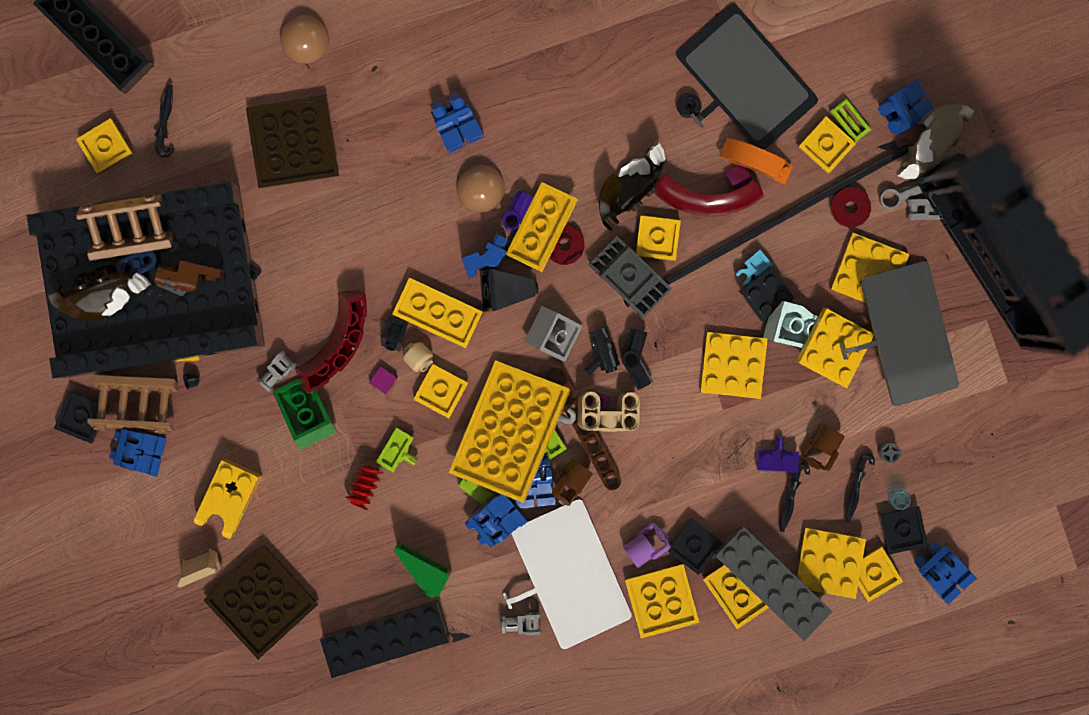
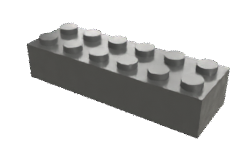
M740 525L713 553L804 641L833 612L743 525Z

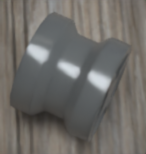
M885 442L878 448V455L881 460L887 463H894L899 460L901 450L898 445Z

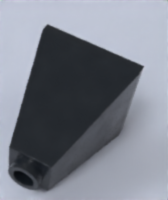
M497 270L480 272L483 312L497 311L535 297L538 294V283L533 279Z

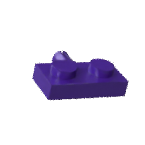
M775 437V449L758 450L757 471L798 473L799 452L784 450V438L780 437L779 445V437Z

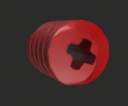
M368 465L358 466V469L362 471L361 474L355 473L359 481H352L356 488H349L348 491L353 495L346 496L345 498L351 504L368 510L364 504H371V500L367 497L374 496L370 489H377V485L374 482L381 480L376 474H383L384 472Z

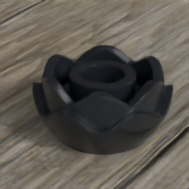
M692 93L683 94L676 103V109L683 118H692L690 116L692 113L697 116L702 108L699 97Z

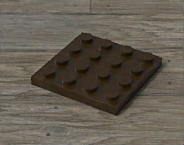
M326 95L246 108L259 189L340 176Z
M265 545L203 600L258 660L318 606L315 599Z

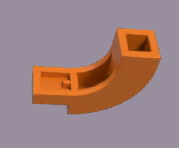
M726 138L719 157L732 164L757 171L783 185H786L793 166L785 162L786 160L777 155L731 138Z

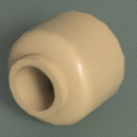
M422 342L410 343L405 347L403 360L414 372H424L433 364V353Z

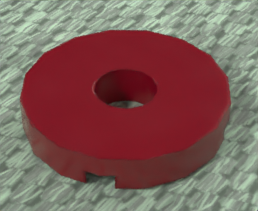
M855 187L838 191L830 204L832 217L839 225L846 228H853L863 224L869 218L871 212V202L868 195ZM848 202L855 204L856 210L854 213L846 211L845 206Z
M565 225L550 259L559 265L575 263L584 251L585 241L582 234L576 228ZM563 239L570 242V248L567 251L559 248V242Z

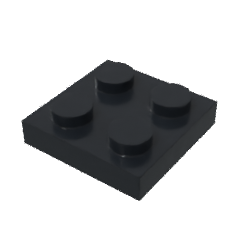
M771 266L738 291L762 323L768 320L769 316L782 301L790 302L794 299L792 293Z
M69 391L54 429L93 444L99 430H94L87 421L88 419L97 418L98 401Z
M919 506L879 514L888 555L928 546Z
M690 518L670 544L671 548L668 552L699 575L714 556L713 553L723 542Z

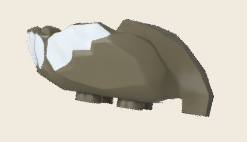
M949 104L933 108L926 113L918 124H924L928 128L921 132L914 146L908 147V159L901 162L900 168L897 170V176L904 179H917L941 162L944 163L950 155V152H948L952 145L955 146L961 138L960 132L963 129V120L967 122L974 113V110L967 105Z

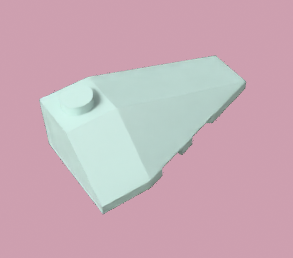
M782 301L769 316L763 337L775 342L803 348L818 316L812 314L801 305Z

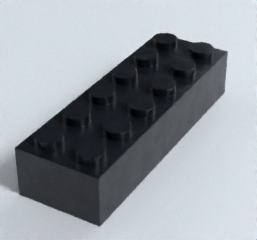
M36 0L33 3L124 94H127L154 67L89 0Z
M438 600L322 635L320 638L331 678L449 643L450 640Z

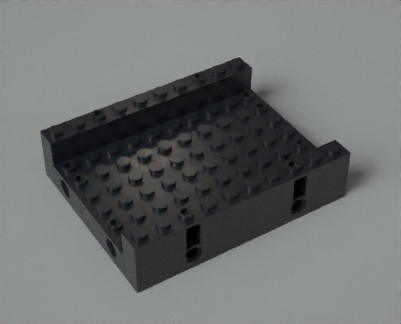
M1001 141L994 143L972 158H967L960 152L955 153L947 158L944 163L941 162L926 174L915 179L914 181L929 201L935 214L941 215L939 216L940 222L1021 350L1074 357L1089 347V276L1080 269L1081 263L1079 259L1070 253L1068 249L1070 246L1067 240L1058 234L1057 224L1052 218H1048L1045 213V205L1041 200L1036 199L1033 194V186L1030 182L1024 180L1021 175L1023 173L1018 163L1013 162L1009 156L1011 152L1005 144H1002ZM954 209L959 211L960 217L957 220L952 218V211ZM1006 300H1013L1011 305H1008Z
M232 182L159 193L162 194L161 205L156 208L162 230L165 232L172 231V247L152 250L157 255L158 263L152 270L141 274L146 277L151 286L143 290L141 294L135 295L132 293L122 309L112 315H105L100 320L76 319L61 312L51 304L47 293L51 294L60 289L65 294L73 287L74 279L77 275L83 272L91 273L102 265H112L111 272H117L118 263L132 254L89 261L87 253L93 240L86 218L77 220L76 215L81 206L26 215L29 235L37 237L56 356L49 358L52 379L72 378L265 346L239 186ZM148 208L136 210L142 234H154ZM115 213L121 236L124 239L134 237L128 213ZM107 215L95 217L101 241H113ZM149 256L145 257V263H150L151 258ZM180 260L224 270L223 279L217 278L216 281L204 279L203 274L199 290L186 292L183 296L155 284V276L159 265L178 266L179 268ZM128 265L126 271L131 272L132 266Z

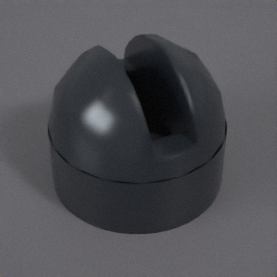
M196 373L183 374V382L187 390L199 385L200 380H196L198 377Z

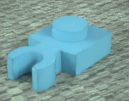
M758 250L744 262L747 268L739 270L736 273V277L744 273L747 278L742 284H748L752 275L758 276L766 268L773 266V264L761 250Z

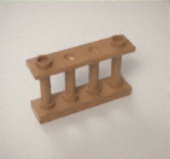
M150 193L139 198L96 205L88 203L79 207L76 215L77 220L86 218L93 240L87 253L89 261L172 247V231L165 232L162 230L156 208L161 205L162 194L155 195ZM148 208L154 234H142L136 210ZM115 213H128L134 237L124 239L121 236ZM107 215L113 241H101L95 217Z
M93 375L92 383L100 390L97 418L88 419L87 423L94 430L105 431L106 428L155 430L154 432L159 434L173 431L174 427L171 423L166 422L169 394L178 390V383L175 379ZM110 389H118L120 391L117 420L105 419L107 396ZM131 390H139L140 392L137 421L125 420L128 392H131ZM151 391H159L161 393L158 422L146 421L148 395Z

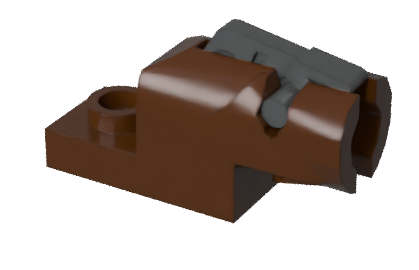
M180 260L179 268L178 266L159 265L155 276V284L183 296L186 292L199 290L203 274L204 279L216 281L217 278L223 279L224 270Z

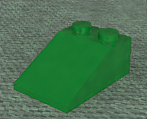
M299 379L272 391L291 436L300 450L337 432L317 390L307 393Z
M398 542L394 552L418 586L423 589V593L432 598L434 595L439 597L452 570Z

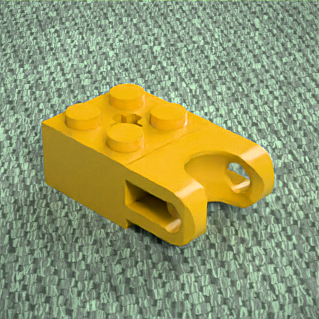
M226 458L221 460L195 516L194 523L202 526L212 514L219 515L224 521L222 536L231 539L246 512L262 475ZM235 482L237 489L231 490L229 484Z

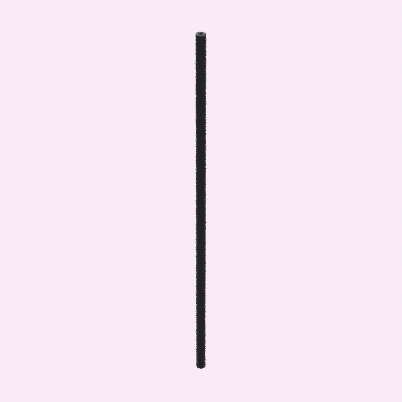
M905 145L663 280L668 285L902 157L908 153L909 146ZM624 300L626 307H630V305Z

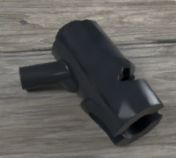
M608 327L589 332L591 348L594 349L595 355L594 361L585 368V371L590 375L598 367H600L601 371L605 370L606 374L618 370L617 366L620 365L613 342H603L605 338L610 336Z

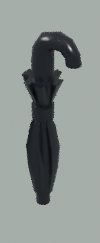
M167 84V89L160 104L159 127L153 135L157 137L155 149L161 157H169L174 151V148H169L168 151L163 150L164 139H168L166 127L173 104L172 85Z
M870 453L862 454L858 460L856 470L853 469V487L849 492L846 502L845 522L850 523L859 502V488L861 480L866 475V472H864L866 461L869 460V464L875 465L874 456Z
M799 463L798 473H792L791 479H788L789 490L781 509L780 532H785V528L791 519L794 510L795 491L802 483L799 481L801 471L804 469L805 474L810 475V467L806 463Z

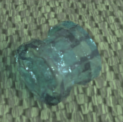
M896 488L889 493L888 502L892 507L904 510L909 507L911 497L908 492Z

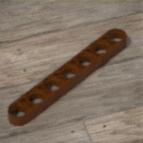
M552 365L547 370L548 380L561 386H567L571 390V394L568 396L563 407L567 416L570 417V414L567 412L568 408L572 404L578 405V396L563 368L559 365ZM553 368L560 369L562 373L558 380H553L550 377V371ZM576 415V420L572 423V426L602 483L608 490L618 489L621 485V478L597 432L590 430L587 433L579 432ZM587 416L585 418V422H587L589 426H591L592 423L589 417ZM590 440L598 441L599 448L596 451L588 449L587 444ZM603 457L608 460L609 463L605 469H600L597 466L599 458ZM611 475L616 476L618 479V483L614 487H610L606 483L607 477Z

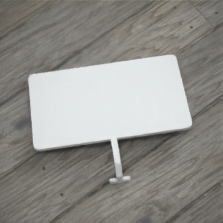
M577 499L570 506H561L530 520L511 533L534 588L512 598H508L506 593H502L508 608L512 609V603L537 593L562 649L572 647L631 618L630 609L582 500Z

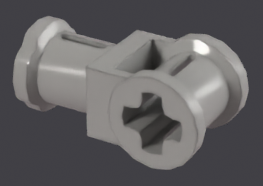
M281 351L267 367L268 371L261 378L258 377L257 381L264 389L270 392L272 390L271 387L278 380H283L298 364L296 362L293 363L285 355V352Z
M528 612L518 614V617L510 618L502 616V634L518 631V635L542 634V630L539 627L541 613Z

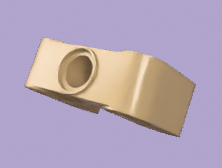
M583 392L578 397L577 422L583 430L599 432L633 431L639 426L640 400L635 393L625 392L620 394L617 398V411H600V397L595 392ZM588 395L593 399V403L589 407L585 404V398ZM627 396L632 399V404L629 407L624 402ZM587 416H590L593 421L589 427L585 424ZM627 416H629L632 420V423L629 427H626L624 424V420Z

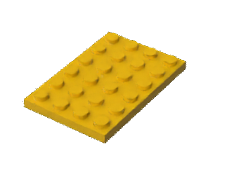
M495 360L449 473L525 503L570 389Z

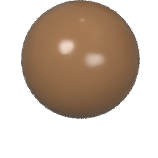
M298 15L288 20L283 26L280 34V43L284 53L291 60L307 64L318 60L324 55L328 47L329 35L325 25L319 19L310 15Z
M476 164L468 167L460 175L457 182V194L461 203L469 210L488 212L501 203L505 194V183L503 177L495 168L486 164Z

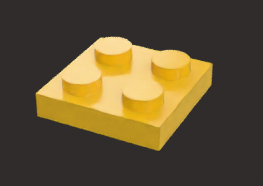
M826 116L798 148L823 171L829 174L856 143Z
M111 118L76 139L98 175L133 154Z
M640 216L636 254L639 257L676 261L681 220Z
M432 364L413 400L450 418L468 382Z
M882 546L863 556L858 587L867 602L872 601L903 582Z

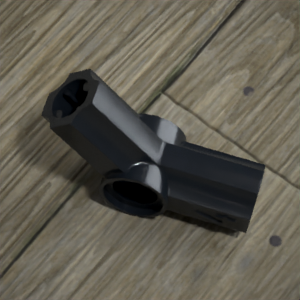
M630 328L621 361L637 390H640L653 383L640 359L647 332ZM628 354L636 356L634 365L626 364L625 358Z

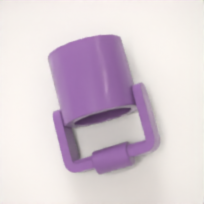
M650 523L636 534V538L623 546L637 568L650 559H657L671 548L668 536L655 523ZM653 529H655V533L661 542L665 543L657 551H655L645 537Z

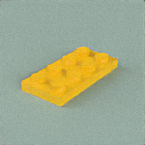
M541 182L506 255L543 272L578 199Z
M411 278L408 279L393 311V315L464 348H467L483 313L470 305Z

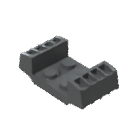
M618 236L588 264L642 318L672 289Z

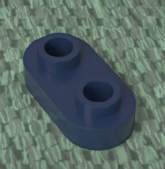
M153 251L134 253L118 263L117 272H127L126 267L131 265V272L143 274L156 267L158 263L157 255ZM147 256L151 258V261L148 264H146L144 261L145 257Z

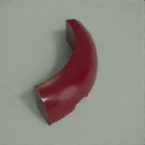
M667 174L657 182L658 184L655 186L657 190L654 192L666 204L684 213L704 217H717L736 213L750 207L764 197L762 190L754 180L733 192L708 195L693 192L682 187Z
M354 290L338 293V319L330 339L314 357L295 367L298 379L307 393L327 384L330 378L347 366L356 353L364 334L363 327L365 318H367L365 293Z

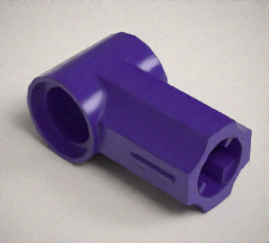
M517 190L507 212L503 216V226L506 230H518L533 200V197L529 194ZM513 216L518 221L516 225L509 226L506 223V219Z

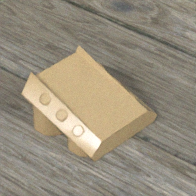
M209 548L208 552L187 561L183 559L177 586L183 587L222 569L218 553Z

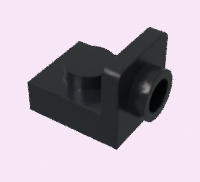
M388 317L382 335L381 346L389 351H401L408 322Z

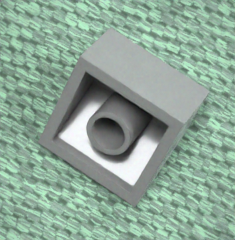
M542 306L524 342L565 362L583 326Z

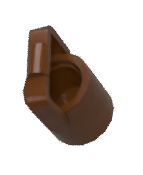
M821 424L814 439H809L801 454V458L806 460L809 466L828 472L839 455L837 450L845 436ZM812 446L831 456L826 466H823L821 462L812 457H807Z
M571 460L552 491L555 500L562 505L570 506L577 494L582 492L593 473L576 461ZM565 486L571 489L566 498L560 494Z

